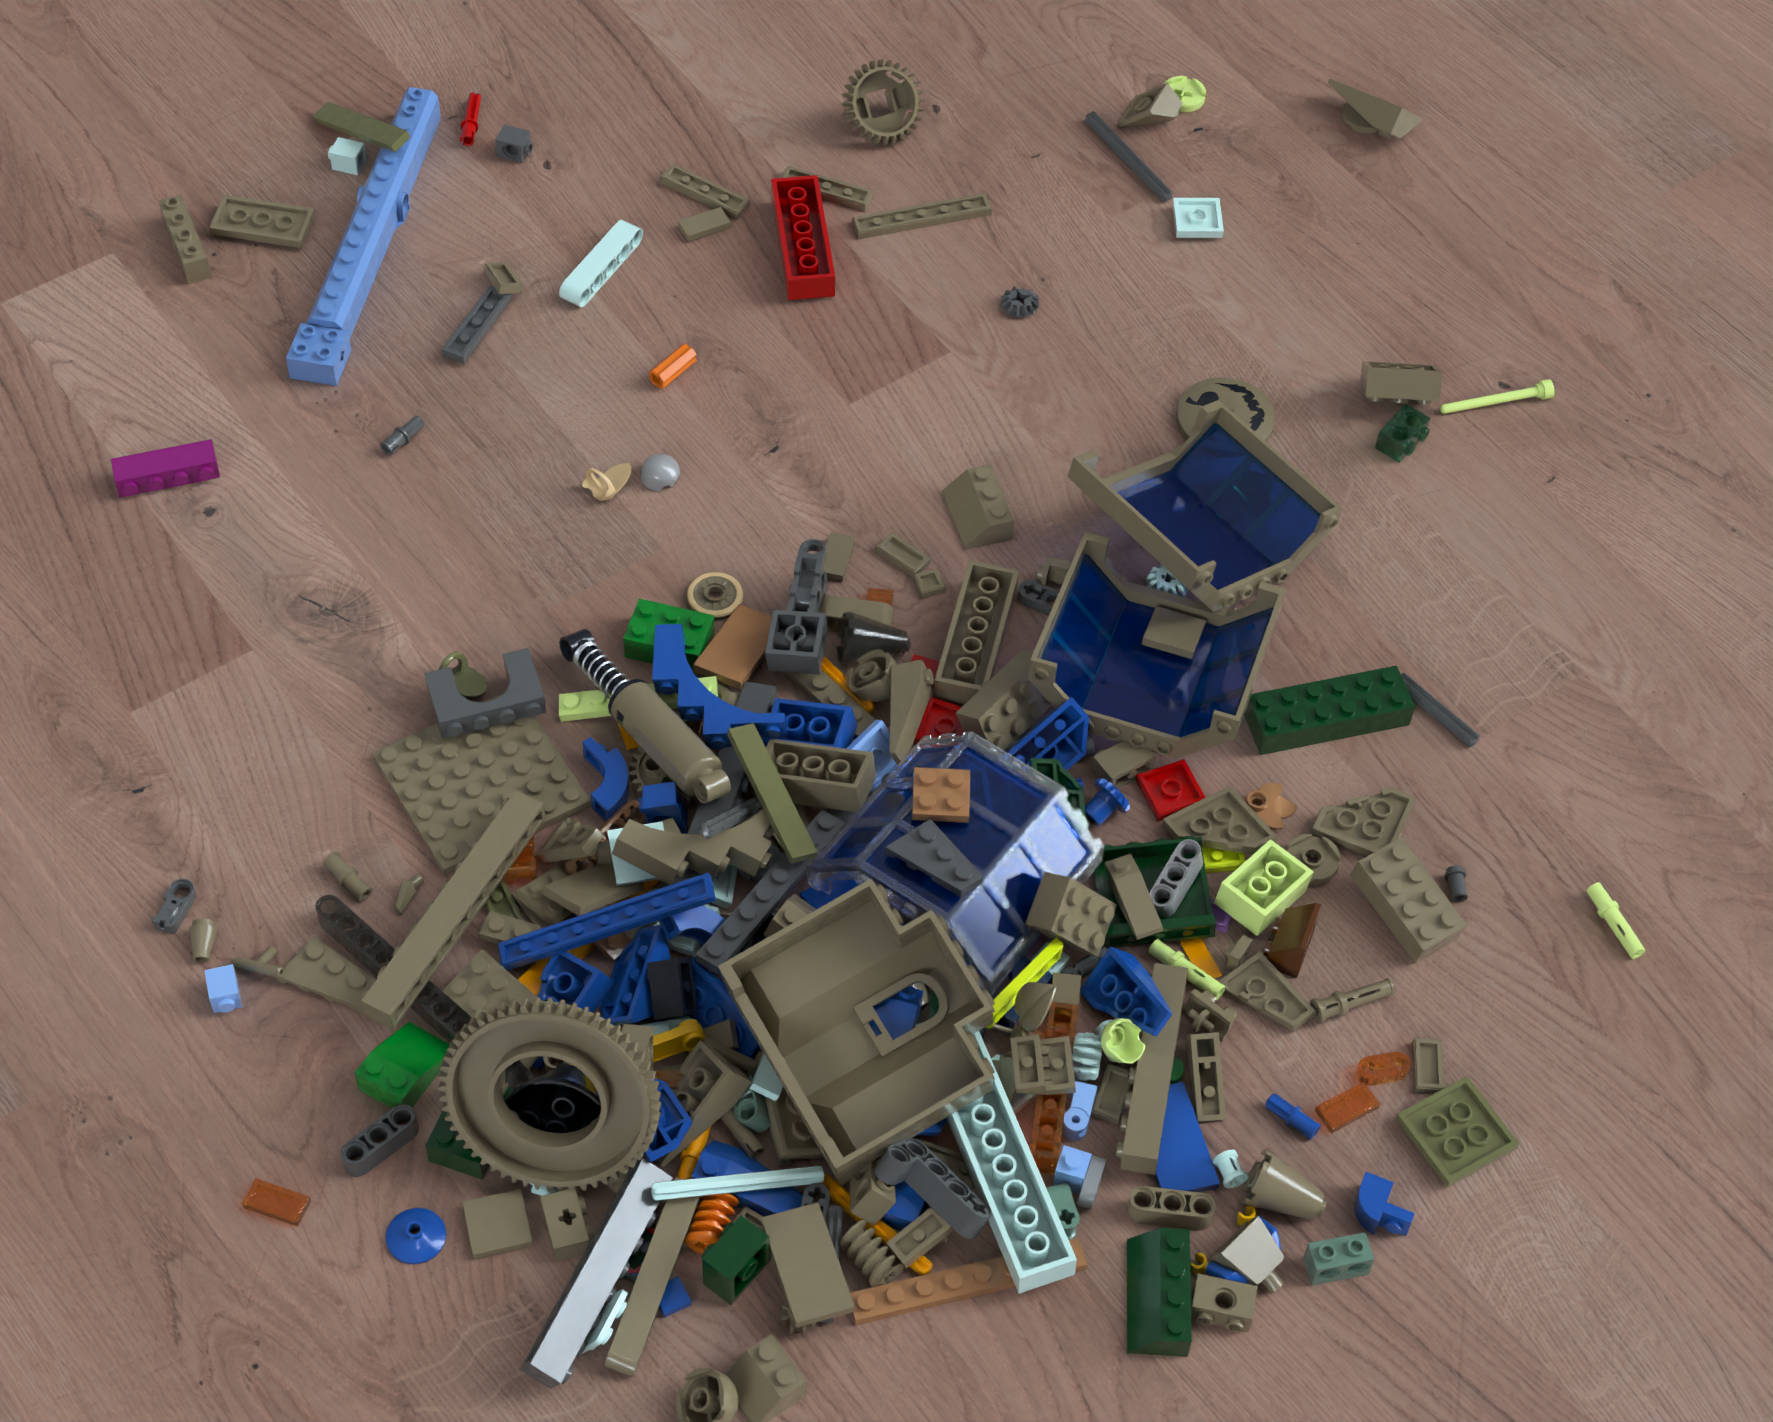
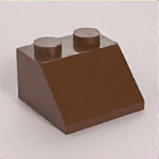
M1312 903L1285 908L1282 919L1276 917L1271 932L1276 934L1274 940L1268 939L1263 955L1268 956L1267 959L1279 972L1298 978L1314 933L1321 904Z

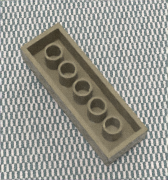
M969 560L934 680L933 698L964 705L993 678L1017 592L1019 570Z

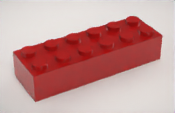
M818 175L771 179V200L787 299L835 297V271Z

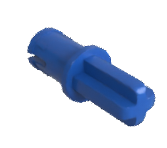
M1275 1093L1266 1101L1265 1106L1267 1109L1286 1121V1126H1293L1307 1136L1308 1139L1311 1140L1319 1131L1321 1124L1301 1112V1107H1294Z

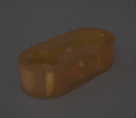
M1402 1052L1367 1056L1359 1061L1356 1077L1362 1084L1367 1086L1401 1081L1407 1077L1411 1061ZM1393 1062H1396L1398 1066H1402V1069L1398 1070L1396 1066H1392ZM1369 1067L1371 1071H1375L1374 1075H1370L1369 1071H1365V1068Z

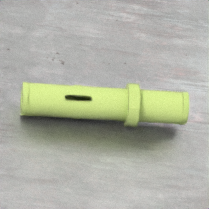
M1597 882L1591 885L1586 892L1598 908V915L1606 920L1629 956L1635 959L1644 954L1645 948L1618 910V903L1612 901L1601 883Z
M1156 939L1151 944L1148 952L1150 955L1166 965L1188 968L1187 980L1202 991L1208 990L1215 995L1216 1001L1222 996L1226 986L1184 958L1185 955L1182 952L1174 951L1159 939Z

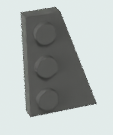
M931 819L885 847V854L892 858L896 856L907 863L906 866L915 871L918 869L931 876L933 882L959 897H962L983 883L984 876Z

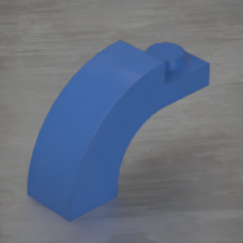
M590 736L582 742L583 756L604 778L600 787L591 793L592 809L606 822L623 804L628 802V769L624 757L617 748L608 752L602 743H597Z
M699 906L658 920L668 941L677 937H688L696 940L702 946L725 921L722 916L705 906Z

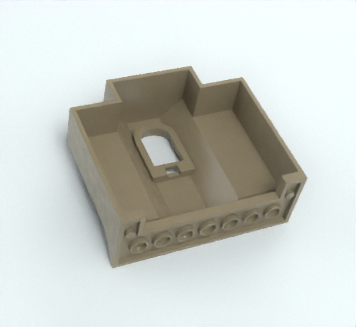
M872 878L718 966L729 995L840 1185L845 1184L867 1164L883 1155L891 1144L916 1136L993 1090V1080L995 1079L993 1075L995 1071L986 1057L981 1059L979 1056L980 1053L977 1049L979 1045L973 1036L974 1033L993 1023V1012H995L993 1005L995 1003L987 989L983 991L980 989L977 972L971 964L966 966L964 963L965 961L962 957L964 952L956 939L954 941L950 940L947 932L949 928L941 915L936 917L934 912L930 910L902 926L904 922L896 908L893 910L889 908L890 905L887 901L889 897L881 884L876 886ZM912 984H926L934 991L938 998V1012L931 1019L892 1040L873 1007ZM873 1020L882 1033L878 1036L875 1035L869 1025V1022Z

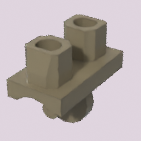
M1194 989L1190 992L1189 999L1182 1012L1194 1021L1191 1027L1192 1030L1199 1032L1204 1028L1209 1033L1219 1032V1040L1222 1042L1226 1039L1235 1021L1237 1012L1231 1007H1224L1222 1009L1216 1005L1215 995L1208 990L1200 993L1197 989Z

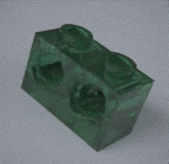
M1405 404L1379 431L1375 449L1400 463L1406 455L1410 456L1414 452L1419 441L1423 442L1429 435L1430 429L1428 425L1430 417Z

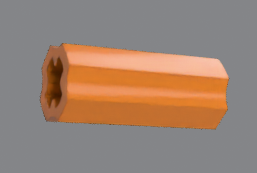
M686 343L681 344L649 371V379L653 385L663 389L697 361V354Z

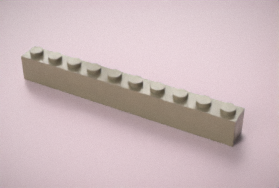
M517 790L514 791L510 798H506L503 801L500 812L495 819L489 820L484 834L480 839L477 838L473 842L470 853L465 860L461 859L454 875L450 880H446L443 883L437 898L429 902L421 920L412 925L409 936L404 943H400L396 947L391 961L380 969L377 980L363 992L361 1003L365 1016L394 1030L546 819L544 803Z

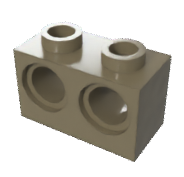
M881 1157L871 1161L850 1179V1212L872 1225H875L896 1203L895 1185L882 1182L874 1172Z

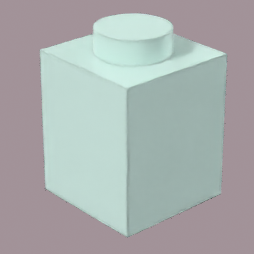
M338 137L328 151L332 170L359 175L367 160L364 143Z

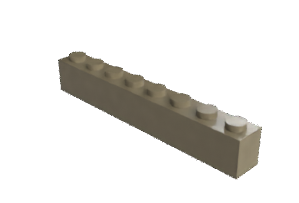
M1154 963L1153 974L1149 973L1173 1014L1157 1037L1143 1030L1139 1034L1142 1037L1141 1042L1145 1044V1050L1137 1062V1067L1131 1066L1129 1084H1134L1133 1091L1127 1090L1125 1108L1130 1109L1129 1115H1123L1120 1132L1125 1133V1139L1118 1140L1116 1157L1121 1158V1170L1156 1175L1188 968Z

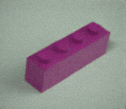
M212 439L111 459L119 498L220 478Z

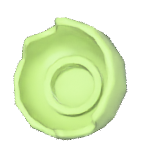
M1114 1019L1105 1025L1101 1037L1103 1052L1109 1059L1115 1062L1127 1064L1136 1062L1145 1050V1044L1139 1038L1141 1029L1129 1019Z

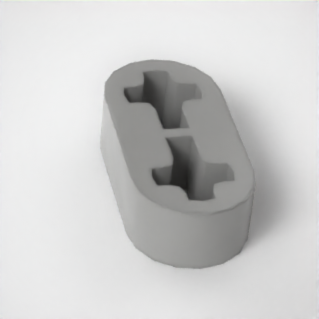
M1096 1155L1092 1156L1077 1206L1092 1210L1107 1159Z

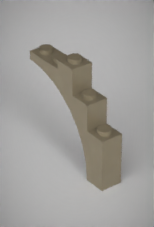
M764 809L751 819L708 839L705 838L704 834L670 833L647 827L629 819L616 839L612 854L672 885L677 876L682 878L687 867L701 875L709 873L712 881H714L718 872L724 873L729 864L755 877L760 867L765 869L772 857L769 849L772 844L770 838L774 830L771 829L772 825Z

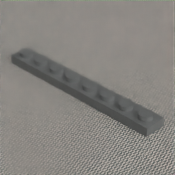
M821 810L806 828L817 850L816 858L790 864L784 853L696 953L695 961L719 975L718 966L733 958L841 834L845 823L826 811Z

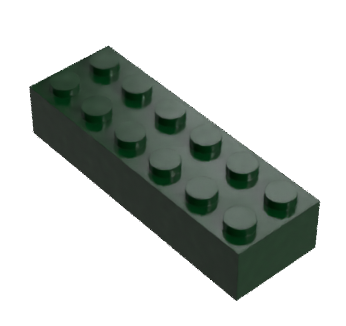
M1396 665L1251 694L1244 716L1259 754L1264 755L1410 725L1415 706Z

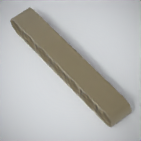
M675 1177V1180H684V1179ZM701 1196L666 1200L609 1349L604 1367L631 1377L634 1376L658 1313L659 1304L662 1301L668 1280H670Z

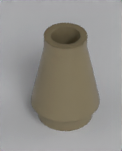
M195 919L192 922V926L189 927L193 952L192 960L201 963L210 960V953L218 931L213 920Z

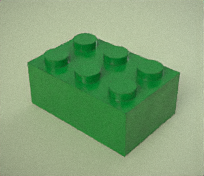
M639 598L623 638L625 658L653 664L655 625L682 624L685 635L686 659L693 671V664L714 638V615Z

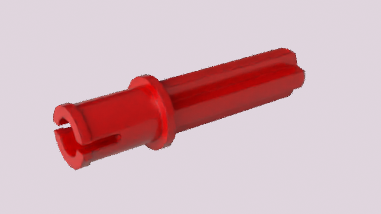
M472 92L469 94L465 119L460 124L462 131L459 140L460 143L463 142L462 145L472 146L474 144L475 133L479 129L477 123L481 95L479 93L475 94Z

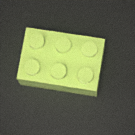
M1270 839L1221 883L1214 904L1258 936L1276 920V917H1279L1284 912L1285 908H1289L1306 892L1314 871Z

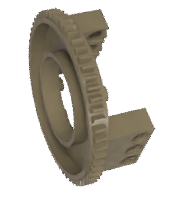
M525 997L521 1003H518L516 999H512L508 1006L501 1002L498 1009L494 1006H490L489 1010L478 1008L469 1024H464L461 1031L456 1033L440 1067L442 1071L438 1078L441 1081L438 1090L442 1091L439 1100L444 1101L441 1109L447 1112L445 1120L452 1121L450 1130L458 1131L456 1139L465 1141L463 1148H471L473 1150L471 1154L473 1158L481 1157V1165L490 1164L491 1172L499 1170L501 1171L500 1177L504 1178L509 1175L512 1177L513 1183L519 1179L523 1181V1186L525 1187L532 1183L535 1189L539 1190L542 1185L546 1186L549 1192H551L552 1187H557L559 1191H562L564 1187L575 1190L576 1186H580L584 1191L587 1189L588 1184L597 1188L599 1181L606 1185L610 1177L615 1180L618 1179L620 1172L626 1174L629 1166L633 1168L637 1159H642L644 1152L648 1151L658 1127L661 1114L659 1112L661 1092L657 1091L659 1081H654L656 1072L653 1071V1027L624 1024L622 1031H620L621 1026H613L610 1023V1018L603 1019L600 1017L599 1012L594 1014L589 1012V1007L579 1008L575 1002L572 1005L565 1004V1000L562 999L558 1003L553 1002L552 998H548V1001H541L540 997H536L535 1001H529ZM535 1056L553 1057L566 1061L580 1069L592 1081L600 1097L601 1113L596 1120L591 1121L590 1125L574 1132L551 1133L533 1128L521 1121L518 1114L510 1110L503 1099L508 1087V1083H505V1069L518 1060Z

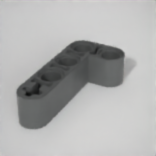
M909 1138L888 1146L874 1169L878 1179L886 1184L896 1185L905 1181L957 1233L965 1238H976L991 1215L990 1208L926 1145L917 1139Z

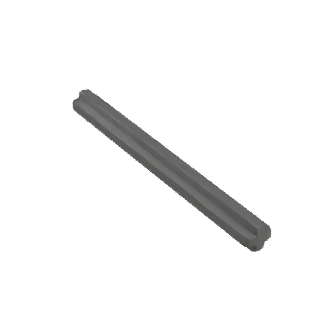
M1092 111L1086 115L1085 121L1163 202L1172 198L1173 192L1096 112Z
M752 797L701 823L702 828L698 829L699 835L704 834L705 838L708 839L760 812L759 807L762 805L760 801L757 802L756 797Z

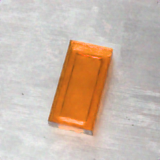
M1362 1082L1316 1106L1315 1112L1332 1134L1379 1109L1380 1103L1367 1085Z
M255 1178L242 1204L245 1209L298 1227L311 1200L309 1196Z

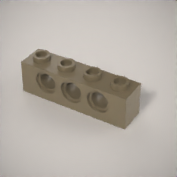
M182 194L158 200L164 224L187 283L191 284L210 279L211 274L207 257Z

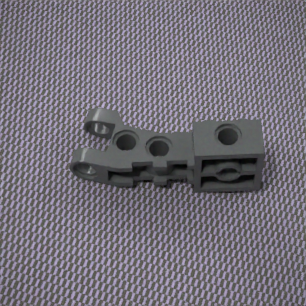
M810 539L801 544L795 563L794 579L790 589V600L787 610L773 609L765 651L768 671L821 674L828 627L826 614L819 613L822 597L827 594L828 579L827 574L824 572L826 546L820 540ZM809 551H818V553H815V554H810V553H807V552H809Z

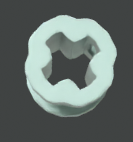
M1236 1150L1224 1151L1215 1156L1212 1161L1214 1166L1219 1168L1224 1179L1223 1185L1227 1189L1238 1187L1248 1179L1247 1173L1242 1171L1237 1161L1238 1154Z

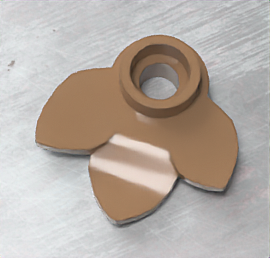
M1279 783L1263 784L1259 790H1253L1244 797V801L1270 829L1274 830L1282 829V819L1290 817L1297 810L1295 804L1280 796L1282 784Z

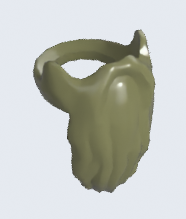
M455 651L444 658L439 670L447 668L452 660H458V665L451 670L457 689L462 696L473 698L486 694L488 682L485 676L468 666V660L464 654Z

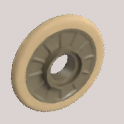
M710 572L700 575L692 581L687 590V601L694 611L714 615V618H722L732 614L738 605H741L743 589L740 583L732 576L721 572ZM714 591L722 594L717 599L710 598L708 595Z

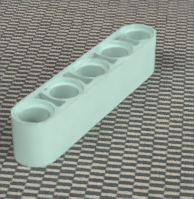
M619 220L564 280L559 290L560 298L579 307H584L638 247L643 237V230L626 221Z

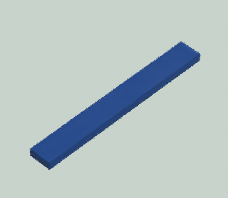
M705 873L498 943L501 966L508 971L714 902L716 898L712 878L709 873Z

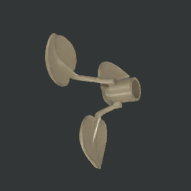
M1038 982L1024 984L1017 993L1014 1005L1015 1012L1020 1016L1018 1018L1020 1026L1011 1029L995 1024L992 1029L1011 1034L1010 1038L1039 1034L1040 1040L1045 1039L1043 1031L1037 1028L1042 1024L1048 1013L1057 986ZM1012 1051L1001 1054L999 1061L992 1060L1010 1104L1016 1093L1013 1059L1011 1058Z

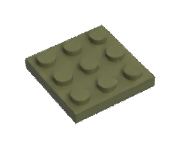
M1468 1076L1399 1112L1395 1118L1446 1187L1455 1184L1509 1154L1519 1146V1142Z

